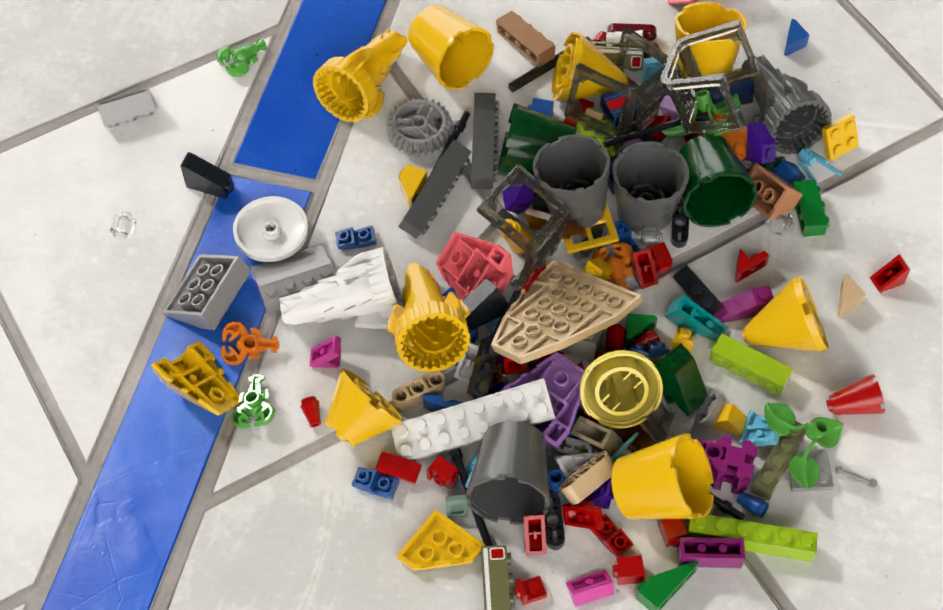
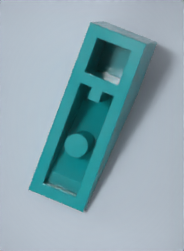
M685 295L673 300L665 314V318L679 328H689L692 332L716 342L722 333L726 334L728 329L727 325Z

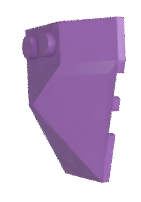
M556 352L536 365V368L527 374L521 375V378L512 384L506 385L501 391L545 379L556 418L532 426L543 433L547 446L557 449L570 433L581 402L580 382L585 370Z

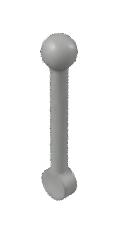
M841 466L835 469L837 474H845L866 482L872 488L877 485L876 479L869 480L843 470Z

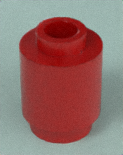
M614 324L607 328L605 346L608 352L619 351L625 348L626 329L622 325Z

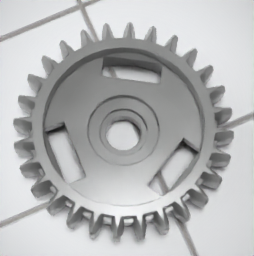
M412 97V101L405 99L404 104L399 102V107L394 106V111H390L386 123L387 135L390 142H393V146H398L399 151L404 149L405 154L410 151L411 156L413 153H417L418 156L420 153L427 155L428 151L433 154L434 149L439 151L440 146L444 147L445 142H448L452 131L451 116L445 110V106H441L440 102L435 104L434 99L428 101L427 97L425 100H421L420 97L418 100H414ZM434 119L440 122V130L435 128ZM417 121H422L424 124L421 126H416L414 123Z

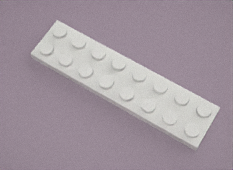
M543 378L406 420L402 425L391 429L397 456L416 461L482 441L487 429L496 423L517 421L535 425L555 419L556 417L546 381Z

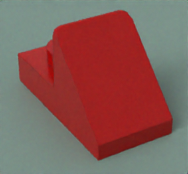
M740 249L734 281L738 283L767 266L769 254L764 250L759 254H753L749 258Z
M593 500L581 501L576 505H571L570 503L562 505L565 525L598 531L604 528L601 508L594 507Z

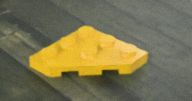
M435 509L396 557L397 560L412 571L471 564L480 555L481 546H485V544Z

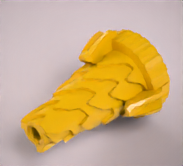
M388 28L385 32L372 39L366 46H361L347 57L340 56L328 59L313 76V88L321 105L334 117L346 122H359L363 118L370 119L372 115H377L381 110L385 96L384 92L379 91L382 87L380 85L388 78L387 74L393 69L391 66L400 57L403 48L408 43L407 37Z
M417 262L408 265L405 273V285L402 292L404 308L398 303L393 305L387 324V331L394 334L397 353L404 364L421 372L445 370L458 363L468 351L470 334L466 318L470 314V310L454 292H449L447 297L442 296L434 274Z

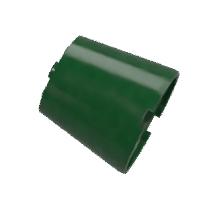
M513 103L508 123L511 124L509 132H505L497 175L520 177L524 172L534 175L533 162L538 151L546 143L551 144L557 141L558 137L576 135V127Z
M713 134L701 135L691 139L680 149L679 153L683 156L689 168L688 184L681 197L684 214L692 223L702 227H720L730 224V220L738 216L742 218L751 210L757 199V188L735 151L724 137Z

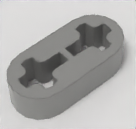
M712 391L707 395L697 413L696 421L704 428H709L714 424L725 404L724 396L718 391Z
M566 437L562 442L566 444L564 449H560V446L557 449L553 448L558 456L579 454L581 449H585L584 454L591 453L592 451L588 443Z

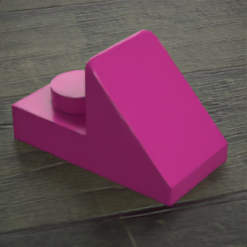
M334 336L312 348L309 366L312 368L340 367L341 338Z

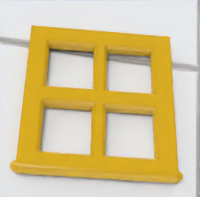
M607 202L604 215L592 226L606 223L609 235L594 239L591 229L588 227L585 228L588 241L573 244L571 237L569 240L563 238L568 254L619 241Z

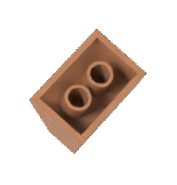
M756 163L749 173L757 188V199L753 207L769 220L792 211L803 195L762 165Z

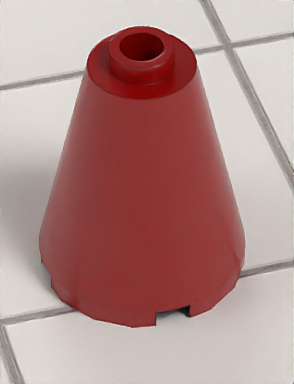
M874 374L869 375L829 395V400H826L828 411H833L834 415L885 413V408L881 409L880 405L884 404V399L878 381H873L876 376Z

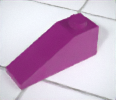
M770 286L750 289L721 302L724 306L714 314V317L722 323L755 317L774 298Z

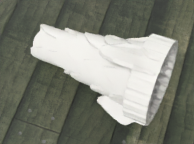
M385 247L360 253L335 272V276L318 280L319 284L306 287L298 293L279 298L282 319L284 323L291 325L316 321L317 323H323L337 318L345 320L358 316L354 322L356 328L386 329L393 305L398 303L404 308L397 276Z

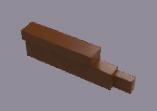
M528 208L524 213L531 229L568 240L572 235L584 237L587 234L585 227L578 225L576 221Z

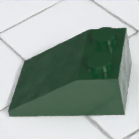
M680 343L661 358L655 366L661 376L664 391L688 417L703 404L708 394L694 357Z

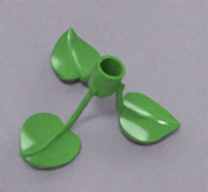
M708 90L698 91L695 93L697 103H694L692 122L663 130L662 133L670 138H680L690 134L691 128L695 126L697 109L701 112H708L711 124L703 127L702 132L704 135L713 134L718 136L730 132L733 129L732 122L728 119H721L715 122L711 110L713 114L720 113L721 115H729L738 111L741 107L738 94L736 93L725 101L714 105Z
M767 402L764 408L765 420L774 433L780 436H787L790 433V429H806L807 438L812 440L803 457L794 456L789 461V472L793 479L802 487L808 490L813 488L819 479L820 471L816 460L807 458V455L816 443L824 448L836 446L844 424L833 419L817 417L811 420L810 423L793 426L796 418L794 412L788 406Z

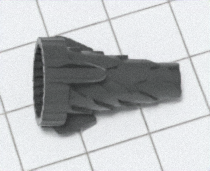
M764 54L744 61L741 66L742 70L745 69L753 81V96L762 114L754 115L753 123L763 122L776 143V151L787 155L797 154L803 148H811L815 143H818L823 137L822 127L830 124L832 120L830 108L822 97L812 90L808 91V85L804 81L786 75V73L782 74L779 69H775Z

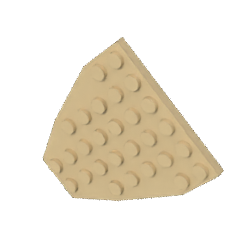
M553 260L546 265V269L537 278L539 280L534 281L529 287L528 292H526V289L521 290L517 301L510 306L504 315L491 346L495 352L515 362L524 364L562 350L618 323L643 302L642 295Z

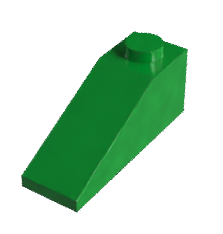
M694 561L653 575L647 581L643 580L636 588V599L648 610H661L697 571L699 563Z

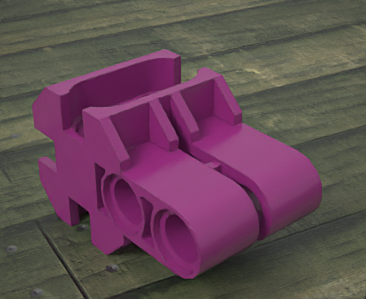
M729 435L716 440V443L697 439L704 448L711 466L714 482L710 484L712 488L721 491L722 482L732 484L731 493L740 494L742 491L747 490L755 465H753V462L757 455V448L751 440L743 439L742 448L731 446L733 436Z

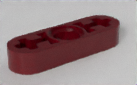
M612 23L607 27V32L643 30V41H653L657 37V28L651 24Z

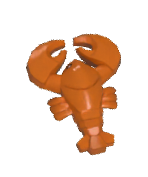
M615 243L612 245V249H614L613 251L617 256L612 255L609 259V252H606L608 250L607 247L596 250L591 259L599 257L613 267L606 281L610 282L613 280L615 285L631 291V288L626 286L625 276L633 275V267L625 266L630 262L631 253L634 252L633 248L627 243Z
M231 322L223 329L222 339L223 342H226L228 335L231 334L232 336L229 338V342L241 335V338L236 343L240 353L238 354L229 346L228 349L231 353L228 354L224 345L221 348V356L225 363L231 366H238L243 363L248 354H250L248 357L250 360L259 358V351L271 349L273 353H277L279 349L278 337L274 336L271 340L260 337L261 330L256 328H250L251 335H249L246 327L241 322Z

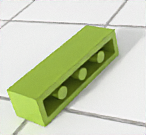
M723 333L712 348L709 361L714 365L723 367L732 374L741 376L751 384L759 385L769 393L778 396L782 393L793 370Z

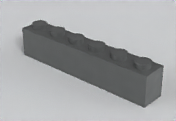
M474 93L471 189H493V182H497V171H493L494 168H497V157H494V153H498V142H494V139H498V128H495V125H498L499 114H495V111H499V100H496V93Z
M456 140L452 141L398 226L400 229L415 239L420 234L424 235L430 227L427 223L429 220L433 221L438 214L435 210L437 207L441 208L446 201V198H444L445 194L449 195L454 188L452 183L454 180L458 181L463 172L460 170L462 167L466 168L471 159L468 157L472 151Z

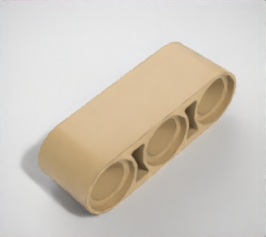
M440 371L430 372L394 389L392 392L393 407L398 412H404L422 404L423 395L431 393L441 395L445 391L444 374ZM422 390V392L416 393L415 391ZM399 398L405 399L404 401H398Z
M606 451L600 452L563 481L559 488L570 504L576 505L611 478L614 462Z

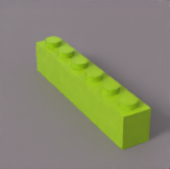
M714 515L688 520L687 537L744 538L745 551L808 562L813 561L817 552L818 533Z

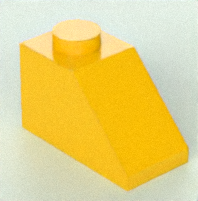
M407 164L404 170L400 171L398 180H400V188L409 208L427 181V170Z

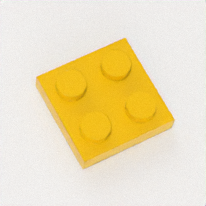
M849 113L822 127L827 160L833 161L859 147L854 114Z

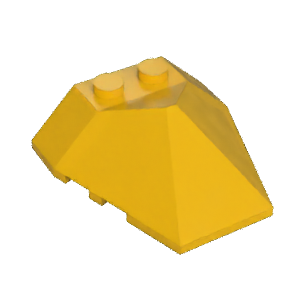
M201 341L189 345L180 357L170 362L164 357L151 365L154 374L168 388L217 416L240 404L237 391L231 382L227 383L223 376L225 372L222 368L217 367L214 362L215 356Z

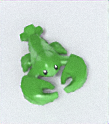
M257 39L256 44L246 46L242 44L237 46L236 49H231L229 46L222 47L216 54L217 62L219 65L225 66L223 60L228 63L230 55H232V59L236 63L229 64L231 68L225 66V69L231 76L241 77L248 72L249 63L254 65L258 61L256 54L260 50L265 51L267 49L266 43L263 39Z
M254 374L252 377H249L248 381L251 385L248 392H242L238 402L243 404L232 412L231 421L236 427L241 429L251 427V419L245 414L246 412L255 417V421H257L254 423L255 427L265 426L275 417L276 411L274 407L265 402L269 398L268 389L262 390L261 382L265 380L264 375Z

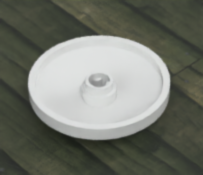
M277 196L259 198L243 207L236 216L233 224L234 239L238 248L246 256L262 262L284 260L294 255L304 245L308 236L307 217L298 204L287 198Z

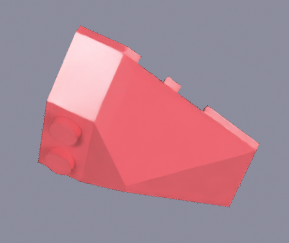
M458 232L453 233L436 261L444 281H447L449 287L454 288L461 301L485 279L494 284L502 294L513 276L512 257L504 248L498 244Z

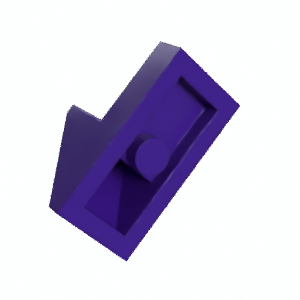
M611 478L582 501L593 500L595 507L609 509L610 502L614 498Z

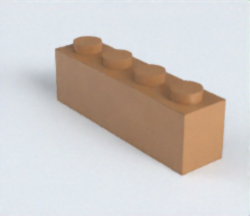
M510 11L496 19L497 33L538 67L555 58L556 48L554 43L545 38L541 32L534 29L531 24L524 21L520 15Z

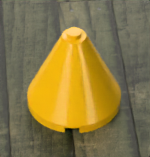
M572 31L563 44L566 48L563 54H559L555 66L551 92L555 93L556 97L552 96V99L564 102L626 89L628 84L626 74L581 33Z
M801 276L793 278L744 327L745 332H742L745 343L749 342L751 346L823 352L829 349L823 324L820 322L817 314L816 305Z

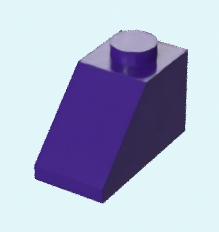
M763 122L748 124L746 160L761 164L774 162L776 143Z
M524 172L502 192L505 210L520 215L531 205L538 186L534 175Z

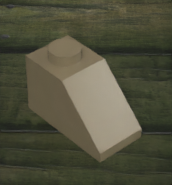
M579 416L570 433L602 452L606 451L610 456L614 454L622 439L612 430L582 416Z

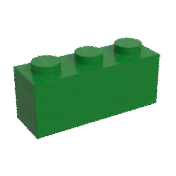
M816 180L794 181L792 186L803 194L795 206L803 237L825 235L827 227L830 226V220L825 214V203L821 201V189L817 186Z

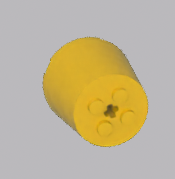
M697 2L683 7V11L676 14L677 74L683 83L706 88L731 75L747 29V21L735 8L730 10L723 7V4L716 2Z
M433 5L421 11L413 20L409 29V44L437 81L449 90L463 89L469 86L468 83L474 78L478 79L489 66L494 53L492 35L486 29L442 5Z
M681 434L620 457L613 465L611 476L613 495L618 508L628 519H700L706 517L711 511L714 495L710 494V484L714 483L711 466L701 443L697 439L693 440L691 434Z

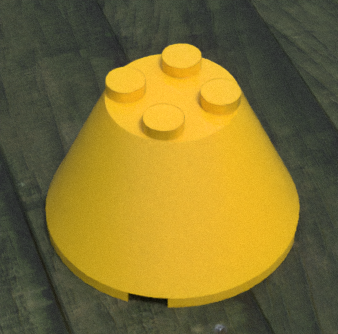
M343 368L340 371L328 415L324 421L329 428L337 431L335 435L343 442L347 441L351 446L355 447L366 440L402 425L404 421L401 414L377 391L372 393L363 379L348 369Z

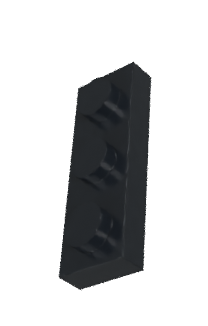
M687 264L673 276L675 281L691 299L711 315H714L724 306Z
M487 338L481 339L466 392L475 399L488 395L499 355L492 348V341Z

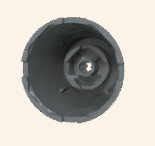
M584 135L561 136L551 144L546 143L534 158L533 171L550 214L576 221L578 225L585 228L594 225L602 218L606 209L610 172L608 151L602 147L599 141Z
M639 142L622 150V153L615 159L613 182L617 214L619 219L626 223L631 231L640 234H653L663 230L670 223L689 180L687 162L677 150L673 151L665 147V144L659 142Z
M517 421L496 423L487 429L466 491V502L472 511L487 520L497 523L498 519L511 521L510 524L514 525L523 524V515L547 514L550 505L546 439L539 429L527 423Z

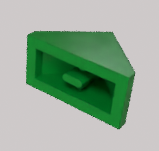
M628 313L625 347L627 348V345L634 342L647 329H655L658 318L655 315Z

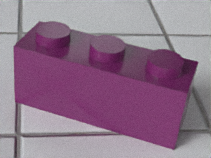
M680 537L677 545L678 567L696 561L699 563L698 567L742 568L745 560L744 538Z

